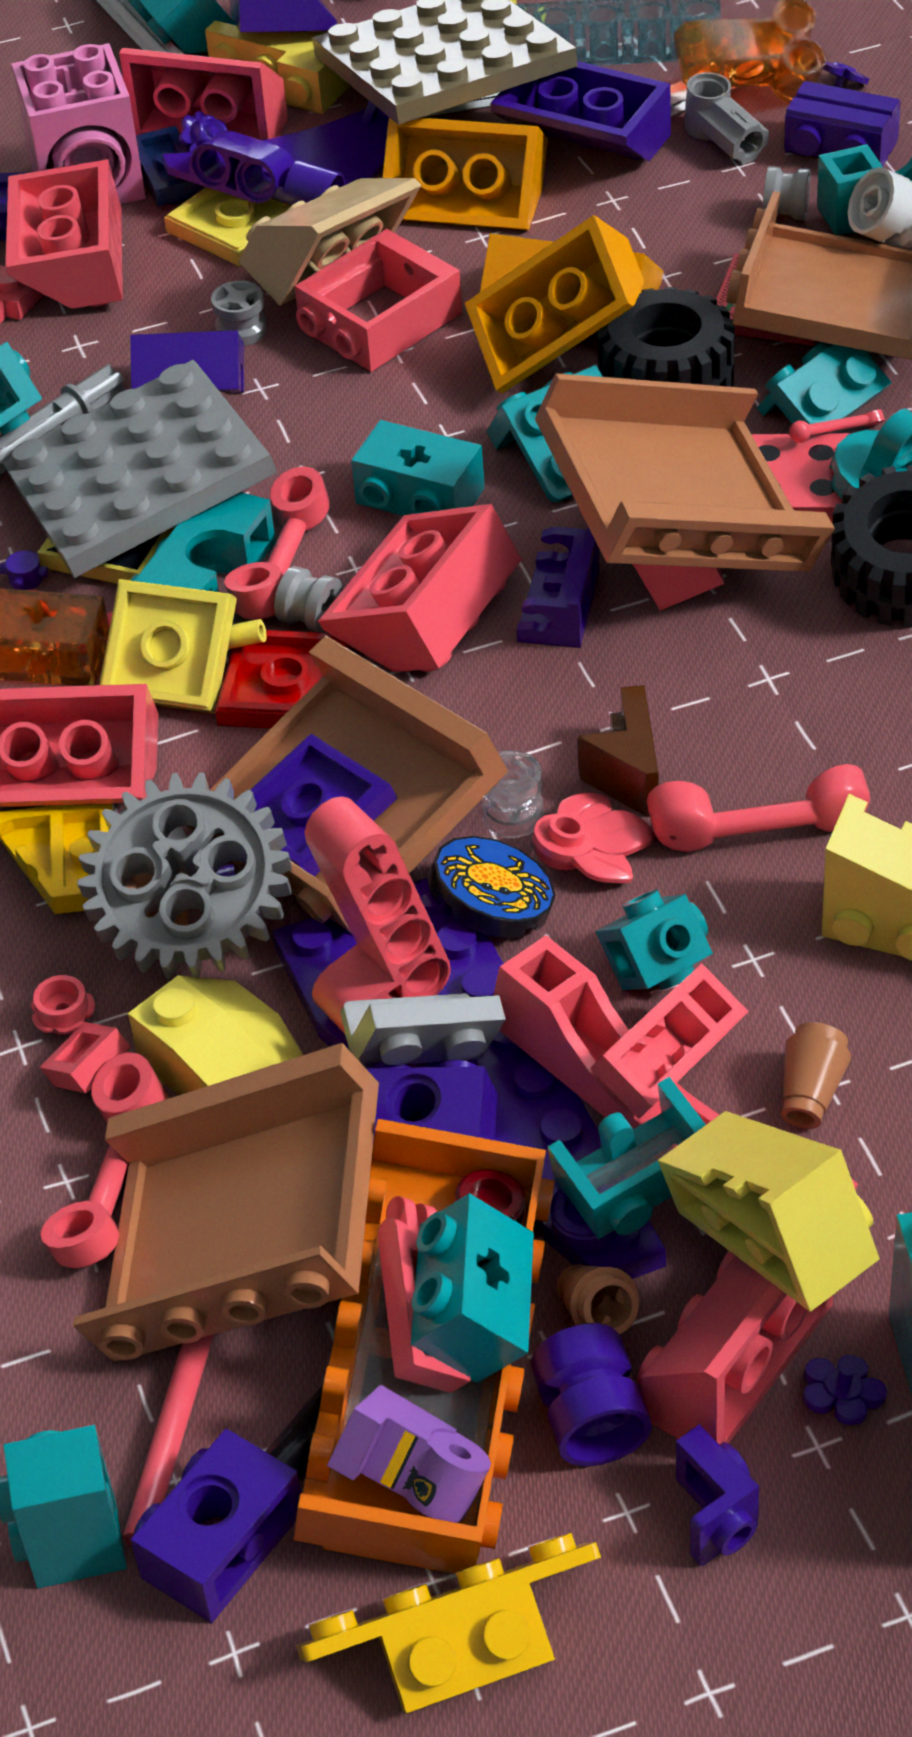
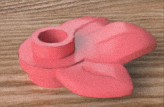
M580 793L562 800L556 814L545 815L536 822L532 834L535 853L545 865L557 870H573L577 868L587 878L604 883H630L633 873L625 857L646 848L655 838L653 829L643 819L628 811H612L609 798L598 793Z

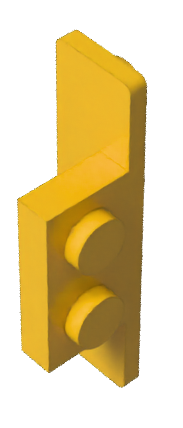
M572 1532L528 1547L532 1561L504 1571L500 1558L459 1571L455 1574L460 1587L436 1596H430L427 1584L382 1599L387 1613L357 1623L353 1610L308 1625L313 1639L296 1645L300 1659L303 1662H309L379 1637L404 1713L415 1711L553 1661L555 1658L530 1583L601 1558L597 1543L588 1542L576 1546Z

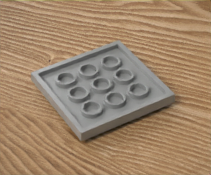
M194 359L185 364H177L165 369L158 378L136 389H128L118 393L111 402L87 414H79L69 418L62 427L39 439H30L22 442L13 450L12 456L2 463L8 477L74 578L278 473L269 452Z

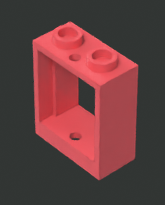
M389 229L383 230L294 286L297 303L296 318L299 328L308 336L316 338L339 352L344 358L354 361L370 372L462 314L459 269ZM383 286L405 297L368 322L347 310Z

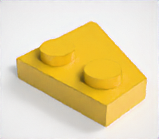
M113 804L53 805L0 811L1 843L55 914L84 911L82 905L90 898L82 896L77 880L90 874L84 872L79 856L85 853L97 852L92 847L87 834L89 830L108 832L109 828L101 812L104 809L114 811Z

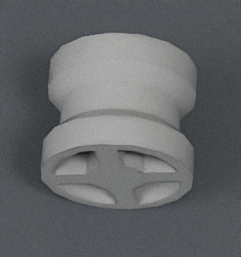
M769 166L765 179L763 209L767 208L772 192H780L776 217L780 214L791 215L795 221H806L810 198V169L799 168L795 173H784L780 167Z
M231 281L222 284L214 290L211 296V305L214 314L218 316L215 320V331L238 330L244 346L254 344L266 335L268 328L267 319L261 311L264 306V296L258 285L249 281Z
M292 566L285 572L277 588L274 602L276 618L278 621L288 624H295L301 621L306 624L310 631L326 633L318 620L343 591L340 579L328 575L315 578L308 569Z

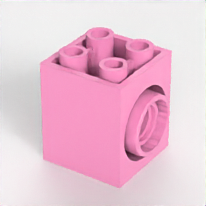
M86 44L76 48L74 51L54 55L38 54L27 58L25 61L11 63L33 172L108 159L120 204L146 199L130 96L110 44Z

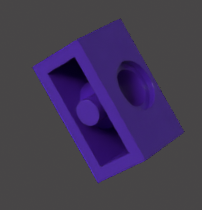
M448 1060L440 1063L438 1067L410 1068L405 1064L388 1065L378 1062L373 1064L371 1068H366L379 1082L375 1129L377 1119L495 1140L498 1093L484 1066H476L471 1062L463 1060ZM423 1106H434V1109L426 1118L415 1122L408 1121L410 1115L416 1109Z
M225 1428L208 1449L202 1448L191 1457L183 1471L181 1481L162 1503L151 1505L140 1517L133 1537L130 1540L141 1579L212 1624L296 1522L301 1494L298 1472ZM212 1517H225L223 1521L215 1525H200Z

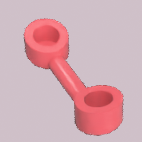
M304 466L292 468L282 473L274 481L270 489V500L279 524L283 527L268 561L240 566L232 570L225 577L224 584L227 593L237 598L235 613L244 619L257 620L275 616L274 602L278 585L285 572L289 569L305 531L311 530L320 524L328 513L329 497L320 473L313 468Z
M844 764L832 767L817 776L807 789L806 800L713 813L709 795L702 787L691 782L672 781L656 786L648 794L646 803L655 837L672 850L692 852L702 850L710 845L715 838L814 824L821 830L833 832L849 794L868 802L864 812H866L871 798L863 771L856 765Z
M127 1052L111 1058L98 1070L92 1083L91 1096L106 1123H108V1118L168 1099L165 1088L149 1061L137 1053ZM110 1145L88 1201L76 1202L61 1208L51 1215L42 1227L40 1235L43 1244L54 1260L62 1266L74 1269L92 1266L108 1257L117 1245L119 1231L111 1216L126 1179L129 1163Z

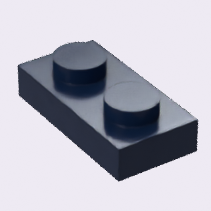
M176 126L136 135L142 177L158 207L167 204L184 203L205 188V186L169 175L166 172L162 162V155L186 153L188 150L187 146H184L179 141L180 133Z

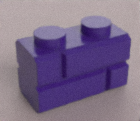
M804 81L797 91L796 97L792 99L786 109L784 150L788 153L818 158L822 154L867 144L881 165L884 166L888 155L891 154L898 141L901 101L897 98Z

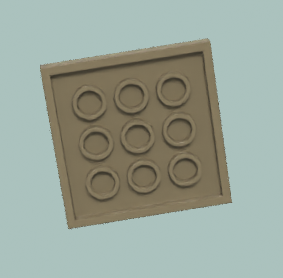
M418 0L414 6L401 10H382L375 13L372 17L373 19L357 24H337L332 26L328 33L312 37L315 56L398 125L578 66L575 46L510 0Z

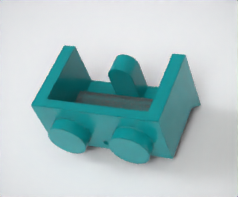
M670 1077L657 1083L661 1108L659 1115L633 1129L620 1112L610 1114L602 1120L598 1127L601 1148L576 1162L560 1140L548 1146L555 1187L567 1195L598 1240L614 1230L619 1235H627L637 1231L650 1219L653 1207L672 1197L658 1160L706 1125Z

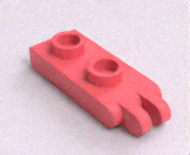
M396 1196L389 1202L386 1209V1219L382 1222L378 1231L394 1377L452 1393L470 1382V1377L410 1345L413 1318L412 1296L415 1291L418 1254L416 1245L420 1224L437 1211L434 1207L422 1203L415 1205L410 1199Z

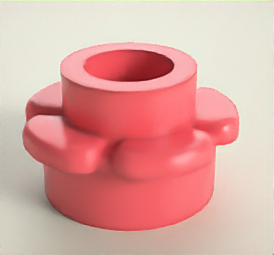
M68 975L50 977L41 982L34 991L31 1008L35 1013L32 1015V1022L37 1029L44 1033H54L57 1035L72 1034L85 1022L86 1018L93 1016L95 1011L94 998L91 994L86 993L82 982L75 977Z

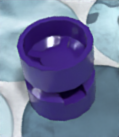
M598 1323L576 1325L555 1333L545 1339L534 1350L530 1364L543 1405L549 1409L547 1415L561 1458L570 1464L584 1467L603 1465L619 1460L634 1452L648 1439L652 1430L650 1416L638 1384L629 1378L632 1367L621 1336L615 1329Z

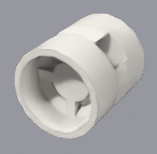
M881 167L871 169L861 177L850 197L847 212L849 225L854 232L882 243L886 242L890 246L912 250V181L907 177Z

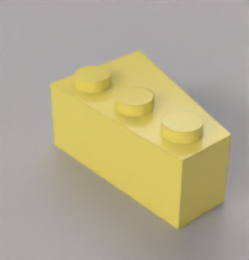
M849 794L825 851L822 937L838 940L852 946H862L905 957L912 961V824L905 821L901 829L884 822L864 812L868 802Z
M724 1111L658 1160L678 1212L809 1312L813 1311L880 1260L869 1230L874 1223L873 1217L866 1204L856 1193L840 1149Z

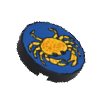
M467 836L451 839L439 847L427 876L430 894L438 905L441 899H443L446 904L453 908L450 914L452 918L462 926L487 936L508 939L524 936L526 929L534 928L537 931L544 926L556 896L552 879L536 860L519 848L492 838Z

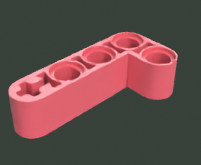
M335 797L322 803L307 821L304 832L305 839L357 944L330 964L319 975L313 986L312 997L314 1003L345 1034L340 1014L345 1002L437 995L449 980L451 966L392 838L350 798Z

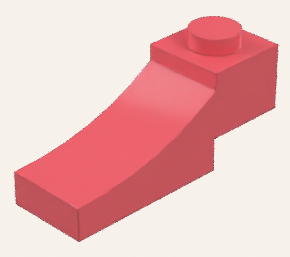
M701 963L614 1044L590 1069L640 1119L659 1101L657 1083L670 1077L676 1084L749 1011Z

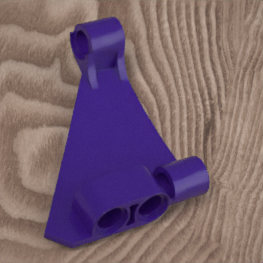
M368 101L366 109L323 125L266 140H259L234 131H223L198 145L193 152L163 154L162 162L169 175L250 202L263 203L272 199L292 206L298 201L307 203L314 200L334 185L342 187L360 178H375L384 168L389 117Z

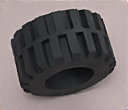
M665 287V289L654 290L653 288L641 290L634 307L597 331L598 369L602 377L734 387L735 325L732 324L733 319H730V312L725 306L717 305V300L709 295L700 296L699 291L691 289L685 291L676 290V287Z
M907 465V471L896 472L895 467L892 466L882 468L881 476L875 477L869 473L859 478V488L849 486L842 494V504H836L833 512V526L835 529L831 534L832 579L835 586H840V597L847 605L856 602V612L868 618L873 613L878 615V623L891 626L893 619L904 620V627H912V553L895 552L881 546L898 539L912 540V465Z

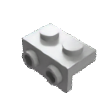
M465 993L347 1001L340 1012L349 1050L364 1067H371L378 1062L388 1065L481 1059L506 1020L499 995L470 997Z

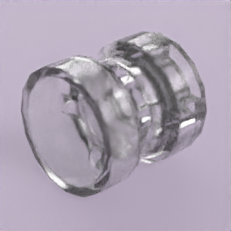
M513 750L498 752L509 772L482 798L483 822L486 828L493 834L504 838L527 836L533 832L536 822L544 816L543 798L540 793L542 789V769L539 762L530 754Z

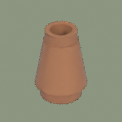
M807 1022L797 1026L795 1034L787 1038L784 1057L783 1107L781 1110V1117L787 1123L804 1129H813L821 1125L823 1115L826 1113L852 1059L851 1053L847 1049L849 1040L839 1029L824 1023Z
M575 1264L564 1269L558 1277V1296L565 1304L576 1325L598 1323L611 1326L621 1334L634 1323L639 1310V1293L632 1278L624 1271L613 1267Z

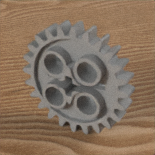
M199 772L192 788H184L178 773H172L169 790L160 792L157 785L151 779L146 780L145 790L147 798L139 801L132 794L125 791L122 793V798L127 810L122 815L108 809H104L101 812L109 828L108 832L89 830L87 834L92 847L97 852L85 853L79 856L84 872L90 874L77 880L82 896L90 898L82 905L89 921H98L94 929L102 943L114 939L112 948L120 961L135 952V962L140 972L145 973L156 959L160 960L161 968L167 979L173 977L179 963H187L191 975L199 978L202 961L211 959L214 966L220 972L226 971L224 953L232 949L237 955L246 960L250 957L245 942L249 935L266 942L270 938L267 927L262 919H282L284 916L281 903L274 898L291 895L289 880L281 875L292 870L289 853L280 851L287 845L282 828L271 829L275 822L269 807L255 811L257 804L252 791L247 790L234 800V790L230 779L225 778L214 791L209 790L205 773ZM193 826L196 828L193 834L185 839L171 840L168 838L169 834L177 827ZM217 833H223V834H224L223 836L217 837V838H215L214 840L211 841V839L213 838V836H214L215 834H217ZM241 861L246 864L243 870L236 875L227 877L216 874L225 863ZM140 873L154 875L152 880L144 887L138 889L125 887L128 880L134 875ZM159 909V912L154 917L146 916V914ZM199 909L204 912L202 917L194 924L183 926L174 923L178 915L183 911Z

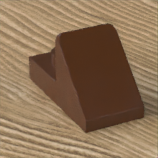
M645 685L620 687L621 712L610 713L611 732L583 734L577 739L579 776L588 785L642 815L650 817L646 800L648 794L659 785V772Z

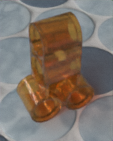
M780 0L769 18L694 20L681 25L673 34V40L683 83L687 85L689 78L695 74L713 72L726 77L730 81L731 87L771 86L774 94L780 100L790 104L804 81L818 82L826 62V55L822 47L817 42L810 40L816 24L814 8L804 0Z

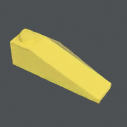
M177 975L128 1013L136 1053L141 1054L149 1061L160 1081L177 1095L304 1055L280 1015L235 980Z

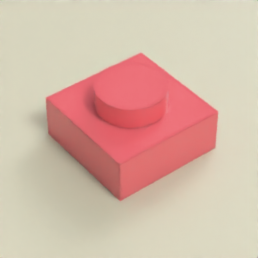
M83 1022L39 1068L54 1087L87 1093L89 1090H92V1083L96 1073L105 1062L116 1055L126 1053L131 1046L117 1028Z

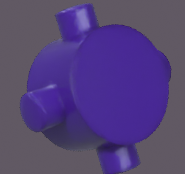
M24 550L11 554L5 563H1L0 574L8 575L9 583L15 590H30L37 587L43 578H48L49 568L40 565L39 557L34 551Z

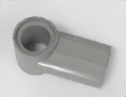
M713 72L695 74L689 78L686 87L684 130L686 133L696 139L714 141L731 158L736 159L742 165L756 160L761 150L768 145L769 130L730 97L731 83L726 77Z

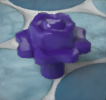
M197 111L193 117L187 115L182 118V133L179 136V141L184 146H187V152H193L198 145L220 132L228 131L222 121L215 119L211 115H205L202 111Z

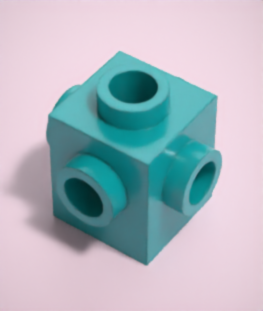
M658 889L641 894L622 905L626 915L595 931L622 990L649 989L656 984L659 985L661 990L671 988L680 984L695 970L693 964L713 954L706 939L708 935L706 920L699 908L694 903L689 902L686 894L661 897Z

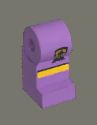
M380 1385L354 1408L327 1466L353 1481L360 1474H363L406 1498L412 1507L423 1515L458 1523L465 1519L490 1468L491 1462L482 1448L457 1433V1429Z

